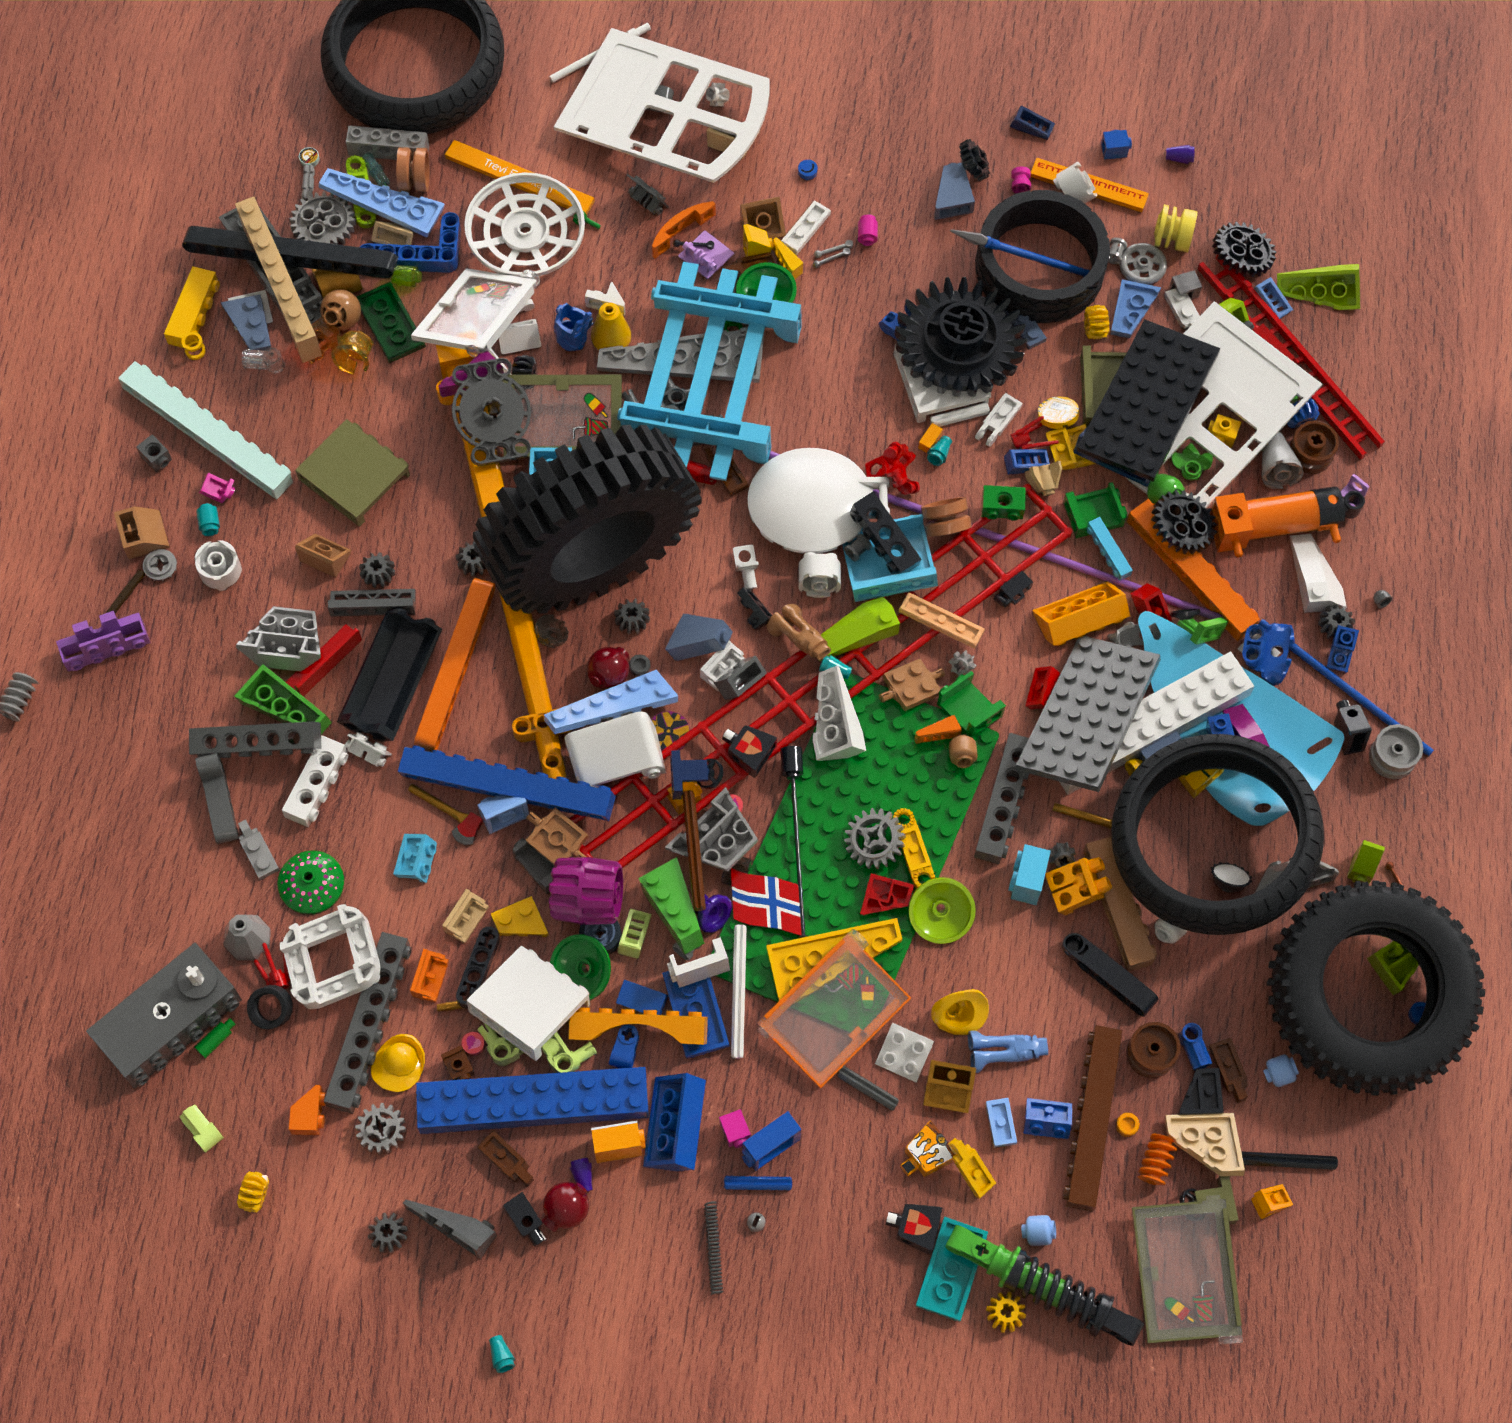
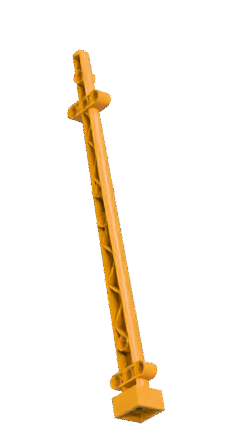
M476 333L459 336L477 340ZM436 345L443 379L451 377L453 370L457 366L470 363L480 353L479 348L465 346V350ZM440 380L436 385L438 400L443 405H452L455 395L441 397L438 387L442 381ZM460 394L457 397L456 406H459L462 399ZM486 406L484 408V412L486 411V413L488 414V409ZM456 412L458 424H460L459 414ZM462 429V431L471 439V437L465 432V430ZM462 438L480 515L485 517L486 514L483 509L488 503L499 502L496 493L504 487L499 463L485 466L474 465L470 455L475 446ZM476 451L474 453L476 460L484 461L486 459V454L483 451ZM500 594L529 715L518 717L513 721V735L519 742L535 740L542 771L548 775V778L556 779L557 776L567 778L558 735L571 732L572 730L554 734L549 726L545 728L538 726L540 723L545 722L544 714L557 709L552 710L532 613H523L522 610L513 611ZM520 727L528 728L525 732L522 733L517 731ZM555 761L558 765L551 768L547 766L548 763Z

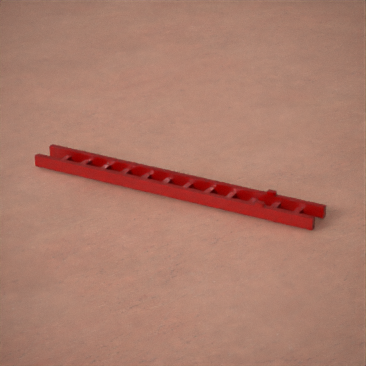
M1223 260L1217 261L1225 270L1216 275L1211 272L1204 262H1201L1197 270L1224 301L1234 298L1233 293L1242 289L1249 297V299L1244 301L1245 308L1254 303L1262 312L1254 318L1248 315L1254 327L1258 326L1256 323L1267 318L1274 326L1270 331L1273 334L1279 332L1287 341L1283 345L1287 349L1292 347L1299 355L1296 358L1297 365L1304 361L1312 370L1309 374L1313 377L1317 376L1324 384L1311 399H1314L1315 404L1319 408V413L1360 460L1365 457L1366 452L1359 443L1363 442L1366 436L1372 440L1378 449L1382 447L1385 442L1383 438L1254 290L1252 284L1240 272L1236 274L1235 269L1229 271V265H1222ZM1230 275L1237 284L1227 290L1219 280ZM1330 391L1337 401L1327 407L1319 397ZM1340 406L1350 415L1341 422L1332 413V411ZM1353 421L1363 430L1354 437L1345 428L1346 425Z

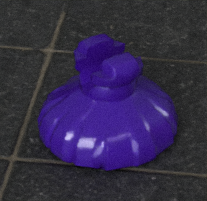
M705 894L706 909L694 912L698 914L697 921L700 929L707 933H714L721 929L727 922V919H729L732 904L727 896L717 894L709 898Z

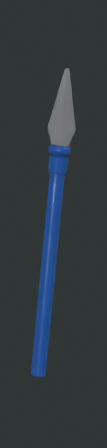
M950 230V232L974 245H983L985 248L1007 252L1085 277L1090 271L1002 243L981 233Z

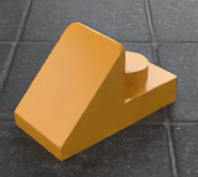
M1283 1184L1261 1189L1255 1192L1254 1197L1251 1199L1261 1219L1293 1206Z

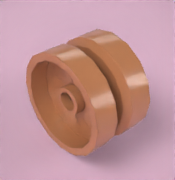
M398 148L396 176L399 192H410L413 182L417 192H428L430 164L427 148H416L414 156L410 148Z
M966 497L950 498L921 506L923 518L934 519L924 525L926 535H949L971 528L970 516L960 514L968 509Z

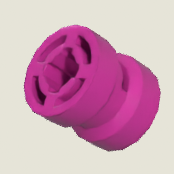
M1020 166L1011 171V179L1013 180L1011 188L1014 193L1017 194L1031 190V182L1029 180L1031 178V171L1029 168Z

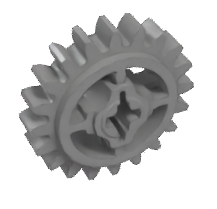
M871 808L870 815H867L863 810V818L855 815L854 817L857 822L848 823L852 830H845L846 835L850 837L844 839V842L850 845L846 848L848 853H852L850 857L853 860L858 859L857 863L860 866L866 862L867 869H870L873 863L876 869H879L880 863L888 867V859L895 863L896 860L893 855H902L898 847H905L904 842L900 840L906 838L905 834L901 833L904 827L897 825L899 819L897 817L892 819L890 811L884 816L883 809H880L878 814H876L873 808ZM879 823V825L876 824L871 828H867L870 824ZM887 827L892 832L891 843L885 838ZM859 835L865 839L863 850L859 848ZM877 836L879 837L878 841H877V840H873V841L871 840L872 837H874V838H876ZM877 850H884L883 852L878 854H871L875 853Z

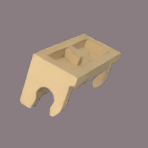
M466 889L443 923L444 932L465 944L489 908L485 904V900Z

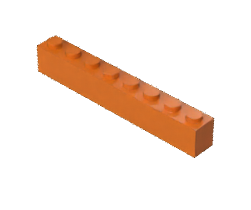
M1147 499L1130 511L1126 522L1208 610L1223 615L1229 621L1225 629L1237 642L1245 637L1249 626L1259 623L1258 613L1245 603L1244 598L1230 587L1229 582L1216 572L1215 567L1202 557L1201 552L1196 551L1194 554H1191L1188 551L1184 554L1182 549L1176 552L1175 546L1168 548V541L1161 542L1164 537L1156 535L1159 529H1154L1153 526L1156 522L1151 521V518L1154 516L1151 512L1155 508V503Z

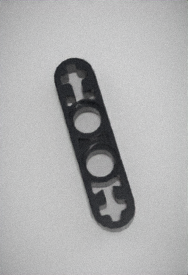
M484 927L477 937L456 992L457 1002L462 1008L468 1009L467 1001H463L462 997L467 995L468 987L471 988V996L484 983L500 941L498 931L494 927ZM492 934V935H493V939H490V940H489V942H488V948H487V947H485V945H486V939H485V937H489V935ZM479 953H485L488 955V958L484 962H478L476 956ZM476 972L481 975L480 979L476 982L468 980V976L471 973Z

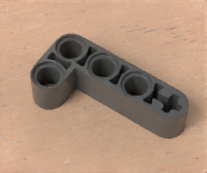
M218 753L195 758L198 773L203 782L217 845L238 840L239 834L225 770Z

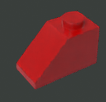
M1146 583L1130 593L1139 614L1149 611L1173 623L1161 589Z

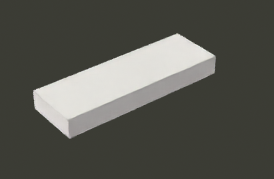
M814 201L781 241L797 255L829 217L831 210Z

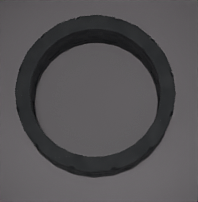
M1033 190L1031 192L1017 193L1003 200L988 214L982 225L981 234L998 240L1007 231L1018 226L1028 224L1055 226L1067 231L1085 247L1090 257L1092 269L1079 282L1065 288L1055 290L1031 288L1016 282L1002 270L994 257L993 249L978 245L975 267L978 281H983L984 294L987 296L994 287H997L998 292L995 304H999L1005 298L1010 297L1011 300L1008 312L1006 313L1019 309L1020 315L1028 316L1030 321L1035 320L1036 323H1051L1053 321L1055 323L1070 319L1081 313L1094 302L1104 280L1110 255V241L1107 237L1108 233L1104 223L1081 200L1068 194L1063 195L1061 192Z

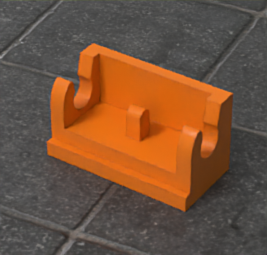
M423 949L410 989L412 997L436 1003L449 963V959H446L445 955Z

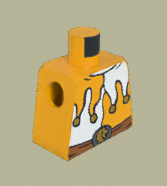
M929 1121L905 1148L904 1152L909 1159L903 1162L900 1167L907 1176H910L918 1169L926 1177L954 1162L952 1157L955 1154L949 1147V1142L932 1121Z

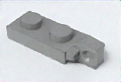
M246 820L238 823L243 835L239 836L240 843L259 880L279 871L280 869L260 831L258 832L257 828L251 830Z

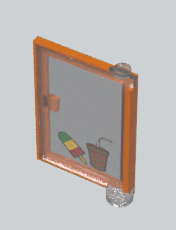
M852 929L757 1022L760 1026L757 1031L765 1039L770 1037L820 1089L911 999L897 982L864 950L869 944L855 929Z

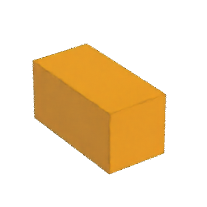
M932 423L919 441L918 448L927 453L942 436L943 429Z

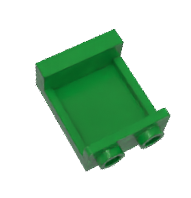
M1113 482L1108 483V487L1105 489L1077 496L1074 495L1073 491L1065 493L1063 505L1076 538L1088 536L1089 534L1086 529L1088 522L1098 517L1102 519L1108 530L1124 526L1127 510L1125 506L1121 505L1120 491L1118 488H1115Z

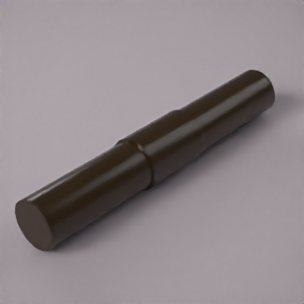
M140 569L136 572L106 613L114 611L116 614L146 575L145 572Z

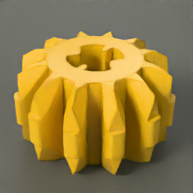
M1104 305L1086 307L1083 321L1085 334L1088 339L1107 337L1110 323L1106 307Z
M249 1171L244 1176L237 1200L239 1208L256 1213L262 1208L269 1184L266 1175Z
M1001 1292L998 1293V1300L993 1297L990 1299V1303L993 1306L986 1307V1311L993 1313L987 1316V1320H995L992 1325L993 1329L997 1328L998 1324L1001 1325V1333L1005 1332L1006 1326H1008L1011 1333L1014 1332V1325L1019 1328L1023 1325L1019 1319L1026 1318L1025 1313L1019 1312L1025 1309V1304L1017 1305L1020 1300L1019 1296L1014 1301L1011 1300V1292L1007 1293L1006 1299ZM1003 1307L1011 1311L1008 1318L1005 1317L1006 1314L1004 1316L1001 1314Z

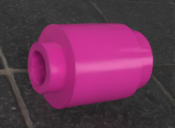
M863 215L858 221V241L865 246H871L878 240V222L873 215Z

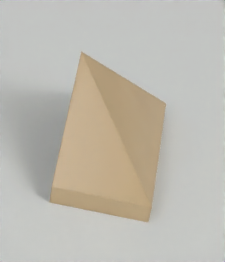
M376 221L371 241L379 244L411 245L413 232L396 223Z

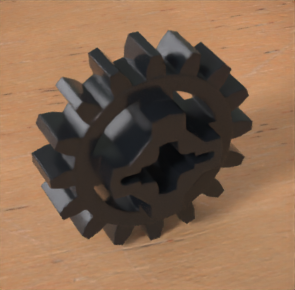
M971 139L960 143V157L965 170L974 175V178L978 179V181L988 178L990 174L988 169L990 168L985 151L976 145L974 141L972 142Z

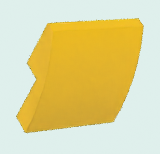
M1086 424L1066 430V427L1046 432L1048 441H1059L1058 444L1050 445L1054 461H1061L1062 470L1096 464L1073 452L1079 435L1087 428Z

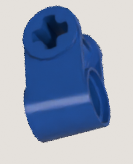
M626 1024L619 1029L610 1055L609 1065L618 1068L633 1067L639 1043L638 1030L635 1026ZM631 1032L634 1038H629V1041H626L625 1036Z

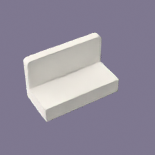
M536 319L509 324L499 337L501 353L508 354L541 347Z

